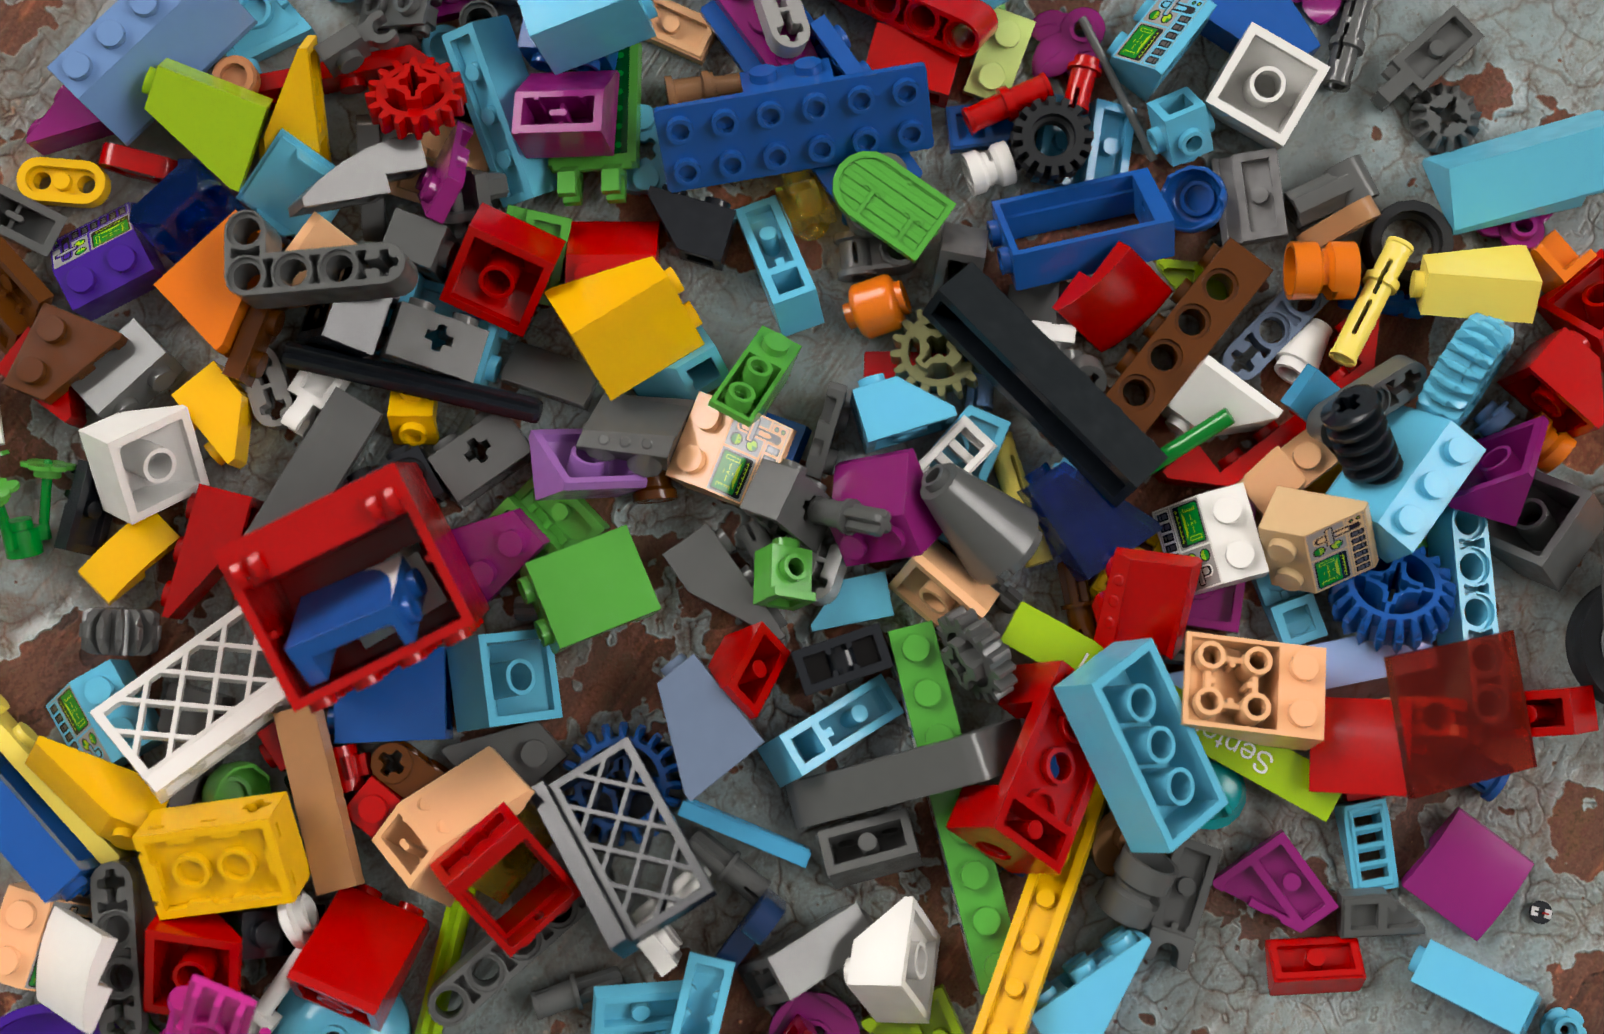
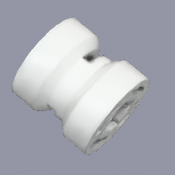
M1004 140L991 144L985 152L979 153L976 150H971L960 155L963 174L973 197L986 193L989 187L995 184L1005 187L1017 182L1013 157Z

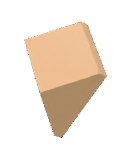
M937 539L922 555L911 557L888 584L890 590L926 621L932 620L934 627L939 625L937 620L961 605L967 611L971 608L975 609L980 620L988 613L1000 595L990 585L980 584L969 576L959 558Z

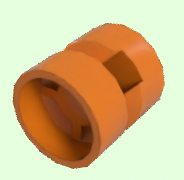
M1290 241L1287 244L1283 259L1284 293L1289 301L1315 300L1320 293L1327 300H1353L1356 298L1361 279V257L1359 247L1355 241H1328L1325 248H1321L1316 241Z

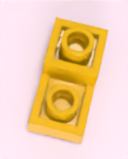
M158 513L133 525L127 523L78 570V574L110 606L146 577L145 571L173 550L180 536Z

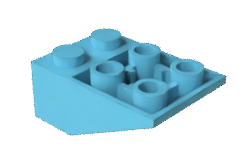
M1122 925L1118 926L1100 939L1102 944L1100 948L1088 956L1085 951L1076 954L1062 965L1065 972L1050 982L1046 978L1031 1020L1039 1034H1104L1151 944L1149 937L1135 928L1129 927L1125 930Z

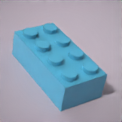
M1152 638L1113 642L1053 687L1131 853H1172L1229 803L1195 729L1181 725L1182 701Z

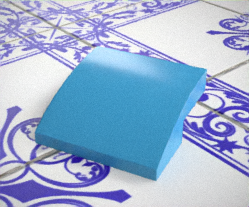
M1054 93V96H1056L1055 102L1061 103L1064 96ZM1099 98L1090 102L1088 114L1081 115L1083 119L1089 116L1091 121L1089 131H1094V139L1091 142L1093 147L1081 169H1078L1076 174L1070 179L1065 177L1062 183L1054 184L1053 180H1048L1047 184L1044 185L1060 187L1128 172L1134 129L1121 104ZM1045 125L1038 129L1036 147L1041 153L1047 156H1057L1067 149L1068 141L1062 129L1054 125ZM1033 176L1030 181L1039 183L1040 178Z

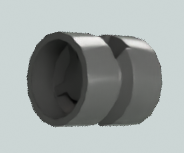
M1126 842L1113 864L1115 871L1113 876H1106L1095 899L1096 903L1107 915L1121 924L1140 930L1147 929L1161 905L1158 897L1166 896L1179 870L1175 863L1165 854L1131 853Z

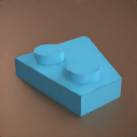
M683 980L594 986L591 1034H670Z

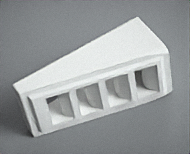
M963 415L919 461V464L925 475L931 468L929 465L933 461L941 465L953 463L942 452L948 447L966 464L963 469L972 473L991 454L997 445L967 416ZM959 433L980 451L975 457L955 439Z

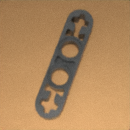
M115 860L101 864L96 868L90 881L92 924L107 932L109 920L114 916H121L126 919L130 927L127 939L122 943H116L100 978V981L113 990L100 1016L99 1030L101 1034H124L123 1029H116L114 1025L115 1020L123 1016V1005L120 1003L113 1006L112 999L120 1000L133 995L134 1002L124 1005V1014L126 1020H134L135 1027L127 1031L126 1034H146L149 1028V1012H143L145 947L140 877L133 864L123 860ZM115 869L116 876L124 877L125 886L117 888V903L127 900L128 908L118 907L106 911V904L116 902L114 887H106L105 879L113 876ZM118 963L128 966L133 974V981L126 990L117 989L110 981V971Z

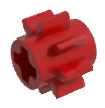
M356 743L333 748L343 793L360 790L365 784L364 776L373 774L370 752L359 754Z

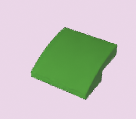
M533 476L514 495L507 497L488 517L521 508L550 540L534 559L603 534L610 528L585 499L535 501Z

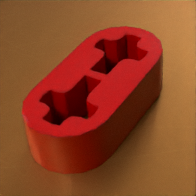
M109 142L103 143L97 163L101 168L119 175L176 189L181 188L187 168L183 163L169 157Z

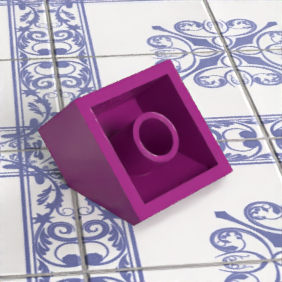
M913 448L842 461L835 465L832 499L844 501L848 498H854L860 501L862 505L885 509L891 514L890 523L892 528L889 533H883L880 537L862 533L844 535L837 528L830 527L847 567L920 556L943 533L920 495L924 474Z

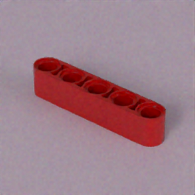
M836 0L963 58L974 55L995 34L998 28V18L991 6L980 0Z

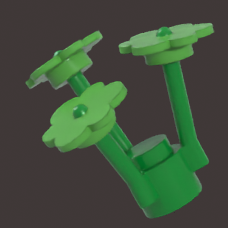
M9 449L0 451V458L9 455ZM39 458L20 461L21 467L33 470L34 477L42 478L39 524L33 523L32 516H20L9 519L5 504L9 501L11 493L16 492L20 488V483L18 480L7 481V478H0V530L7 559H24L44 552L42 541L53 538L49 524L52 479L62 478V472L76 470V464L66 463L62 460Z

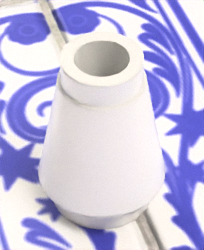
M1312 318L1275 356L1277 363L1274 366L1276 374L1284 381L1293 384L1307 364L1319 369L1329 338L1333 333L1332 328L1326 322Z

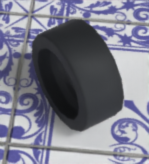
M1406 200L1397 201L1381 211L1382 215L1369 223L1364 229L1360 244L1363 263L1367 269H1373L1383 250L1381 242L1383 232L1390 224L1397 220L1406 219L1421 226L1431 240V254L1452 252L1454 240L1452 228L1439 210L1425 202ZM1403 269L1398 279L1400 282L1399 289H1408L1410 287L1413 270Z

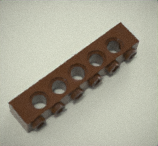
M1231 237L1221 248L1215 243L1211 245L1197 263L1203 271L1194 282L1185 278L1170 297V300L1176 305L1166 317L1160 313L1154 317L1142 333L1148 338L1139 352L1132 348L1128 350L1114 368L1120 373V376L1111 387L1106 385L1103 393L1114 404L1118 405L1124 414L1144 433L1147 432L1199 363L1206 357L1273 272V269ZM1217 280L1221 282L1226 288V298L1224 300H1215L1210 297L1206 290L1207 281ZM1181 315H1191L1198 321L1199 332L1197 335L1191 336L1181 331L1178 324ZM1161 349L1170 355L1172 359L1170 370L1161 371L1153 366L1151 362V352L1153 350ZM1135 384L1143 390L1145 398L1141 406H1132L1125 401L1123 397L1125 385Z

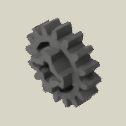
M961 605L937 620L939 625L935 627V631L941 637L938 639V644L942 648L940 650L943 663L950 667L954 677H957L959 685L967 691L972 688L978 700L985 698L988 704L999 701L1015 689L1013 685L1018 682V679L1012 671L1017 668L1010 661L1012 659L1009 646L1002 642L1000 633L994 631L993 624L984 617L979 620L975 609L971 608L967 611Z

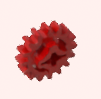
M416 56L411 57L409 63L404 65L398 60L393 61L394 69L392 71L380 68L378 70L379 80L368 81L370 92L365 93V99L373 125L380 124L381 131L385 135L396 130L397 138L403 140L408 133H414L416 140H422L423 133L429 131L434 136H439L440 126L445 125L446 127L453 128L455 126L454 116H464L465 114L463 104L467 103V96L460 72H452L451 65L448 62L437 67L434 57H429L425 63L418 62Z

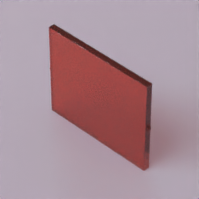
M1514 630L1384 657L1408 799H1416L1537 767Z

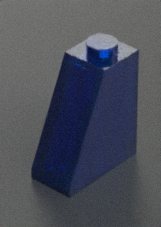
M1047 462L1043 463L1024 476L1028 485L1017 491L1024 504L1032 508L1042 518L1043 523L1039 522L1038 525L1077 583L1089 580L1105 569L1109 559L1114 556L1117 547L1134 549L1163 529L1157 520L1125 500L1115 508L1077 469L1065 462L1053 468H1050Z

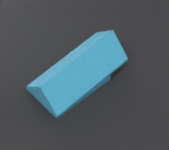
M1591 111L1459 148L1452 152L1424 158L1422 165L1441 210L1452 228V234L1458 235L1581 207L1587 196L1603 193L1604 111Z

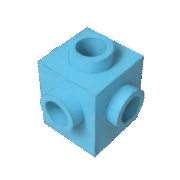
M1187 86L1146 103L1151 128L1146 131L1149 144L1156 155L1161 154L1173 167L1190 163L1196 160L1197 157L1214 150L1211 132L1215 131L1213 116L1206 107V104Z

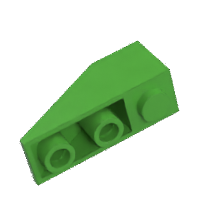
M762 325L714 393L708 406L750 427L770 408L786 384L802 346L786 338L783 334Z

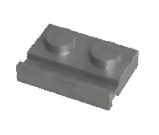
M1277 148L1240 153L1221 159L1212 158V170L1223 179L1228 193L1227 206L1219 220L1222 245L1230 237L1239 244L1244 245L1289 238Z

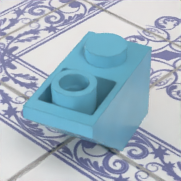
M702 326L696 329L704 345L633 387L637 396L696 400L699 391L708 393L721 385L729 371L715 344Z

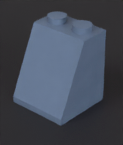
M681 653L660 670L665 677L657 685L684 794L691 802L766 740L742 710L721 689L699 656L693 654L687 658L685 654Z

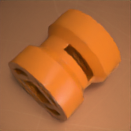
M1540 411L1529 420L1545 415L1549 421L1537 463V468L1547 474L1567 458L1575 448L1577 441L1567 432L1556 433L1557 430L1553 427V420L1543 411Z

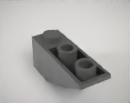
M707 523L662 554L692 596L750 626L763 621L780 641L786 638L781 628L788 623L778 608L753 605L754 574L748 565L739 569L729 554L734 552L736 548L722 528L713 532Z

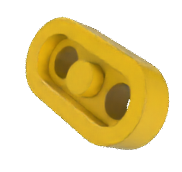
M33 157L20 166L16 176L20 192L42 205L90 209L103 204L111 192V180L108 174L97 164L85 160ZM45 177H50V185L46 189H40L41 180ZM89 181H94V189L89 193H84V185Z

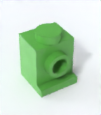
M779 537L773 539L771 544L755 551L753 605L795 611L816 602V592H811L812 550L800 548V542L795 538Z

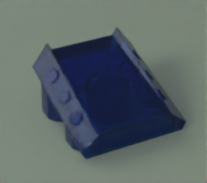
M178 159V166L138 203L131 202L129 222L146 237L156 250L162 255H166L176 264L235 209L237 211L247 209L197 159Z

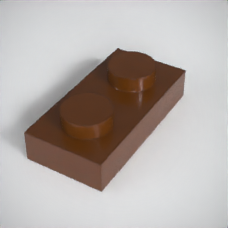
M249 306L222 372L223 375L252 388L255 378L259 379L267 367L269 356L266 351L272 336H278L285 322L284 307L256 309Z

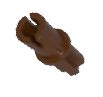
M1079 558L1061 561L1057 565L1065 604L1060 606L1061 611L1066 610L1070 628L1094 640L1097 628L1094 612L1091 607L1094 600H1091L1084 562Z

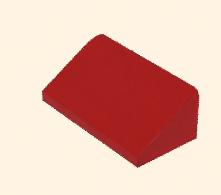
M1340 936L1265 940L1267 981L1270 996L1359 991L1365 982L1366 973L1358 938L1341 939Z

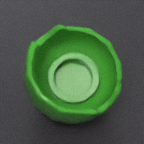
M239 760L223 763L208 775L202 788V803L271 793L270 776L252 762Z

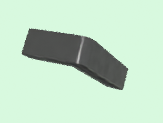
M1015 717L953 738L795 780L784 787L796 829L968 786L1002 775L1022 730L1021 720Z

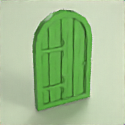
M861 151L848 156L839 164L833 177L832 194L837 207L851 221L863 227L914 264L933 237L938 234V230L956 206L954 201L904 168L897 161L877 151Z

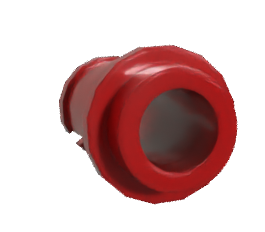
M1076 54L1073 61L1068 63L1067 70L1070 72L1064 95V98L1071 100L1068 106L1074 109L1076 103V106L1078 104L1084 109L1081 115L1088 114L1095 80L1102 75V69L1099 67L1100 60L1087 54Z

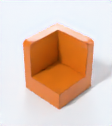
M1555 229L1545 235L1538 246L1529 251L1543 281L1541 290L1544 294L1566 283L1597 256L1592 249L1578 256Z

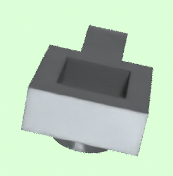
M382 10L372 12L357 27L350 23L314 47L333 78L342 73L347 74L358 69L363 64L364 59L371 55L369 48L374 47L387 50L399 43L400 38L395 29L383 35L376 34L377 29L388 22Z

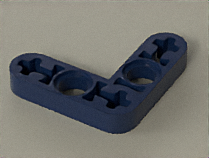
M767 888L714 957L736 962L735 971L755 943L761 945L786 911V901Z

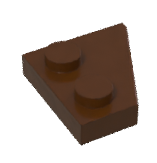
M44 302L3 384L10 389L52 405L68 392L71 384L75 381L83 380L96 369L95 362L114 347L120 350L125 346L128 338L122 333Z

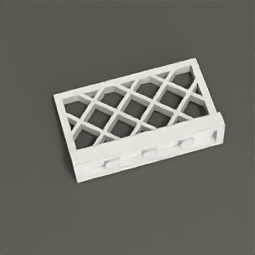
M239 605L89 712L161 804L273 722L274 713L292 708L276 676L274 678L255 677L258 654L264 655L255 635L253 645L226 643L229 628L245 617ZM220 635V641H219V642L212 641L213 639H215L217 636ZM199 649L218 651L215 672L188 671L190 656ZM225 651L251 654L248 676L221 674ZM182 662L181 670L173 669ZM160 677L179 678L176 700L149 699L151 684ZM186 679L213 681L209 704L183 702ZM220 682L245 684L244 700L235 707L216 705ZM253 685L262 686L252 693ZM142 691V697H141V698H135V697H134L135 695H137L139 692ZM121 705L140 707L136 730L114 728L106 716ZM147 707L174 710L170 733L143 731ZM181 710L208 713L205 729L197 735L177 734ZM215 713L224 714L216 721H214ZM123 737L134 738L133 748L127 744ZM142 739L168 741L166 757L148 769L139 758ZM176 742L184 743L182 746L175 750Z

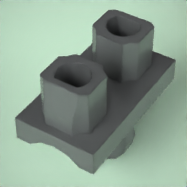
M466 167L464 185L444 221V224H453L456 238H464L482 202L492 207L491 200L507 197L509 192L507 176L496 171H481Z

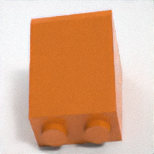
M236 209L153 284L217 352L229 358L250 306L230 291L224 278V229L230 216L238 212ZM260 230L253 232L249 236L246 245L257 240ZM256 275L250 279L247 290L254 288L258 284L261 275Z

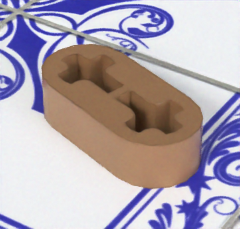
M1368 195L1305 230L1296 239L1297 241H1316L1321 248H1325L1328 241H1339L1376 220L1382 214L1372 196Z

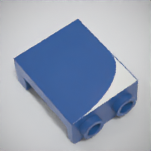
M400 554L300 598L285 651L310 687L328 680L336 648L386 626L394 627L405 645L416 641L419 624L422 620L425 595L428 592L422 573L417 568L412 569L404 555Z

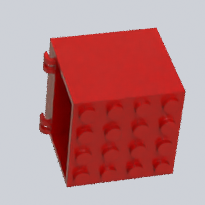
M393 462L212 551L294 713L308 706L311 713L314 714L338 702L340 698L352 691L354 687L358 692L384 679V676L390 674V671L396 669L398 665L401 669H405L425 659L443 642L446 647H449L471 636L484 623L482 616L490 609L417 462ZM419 543L422 549L426 548L429 554L424 556L427 563L433 561L437 568L436 572L438 576H441L451 599L422 616L416 641L405 645L398 633L394 632L365 649L359 638L336 648L328 680L310 687L285 651L300 598L382 563L408 546L411 547Z

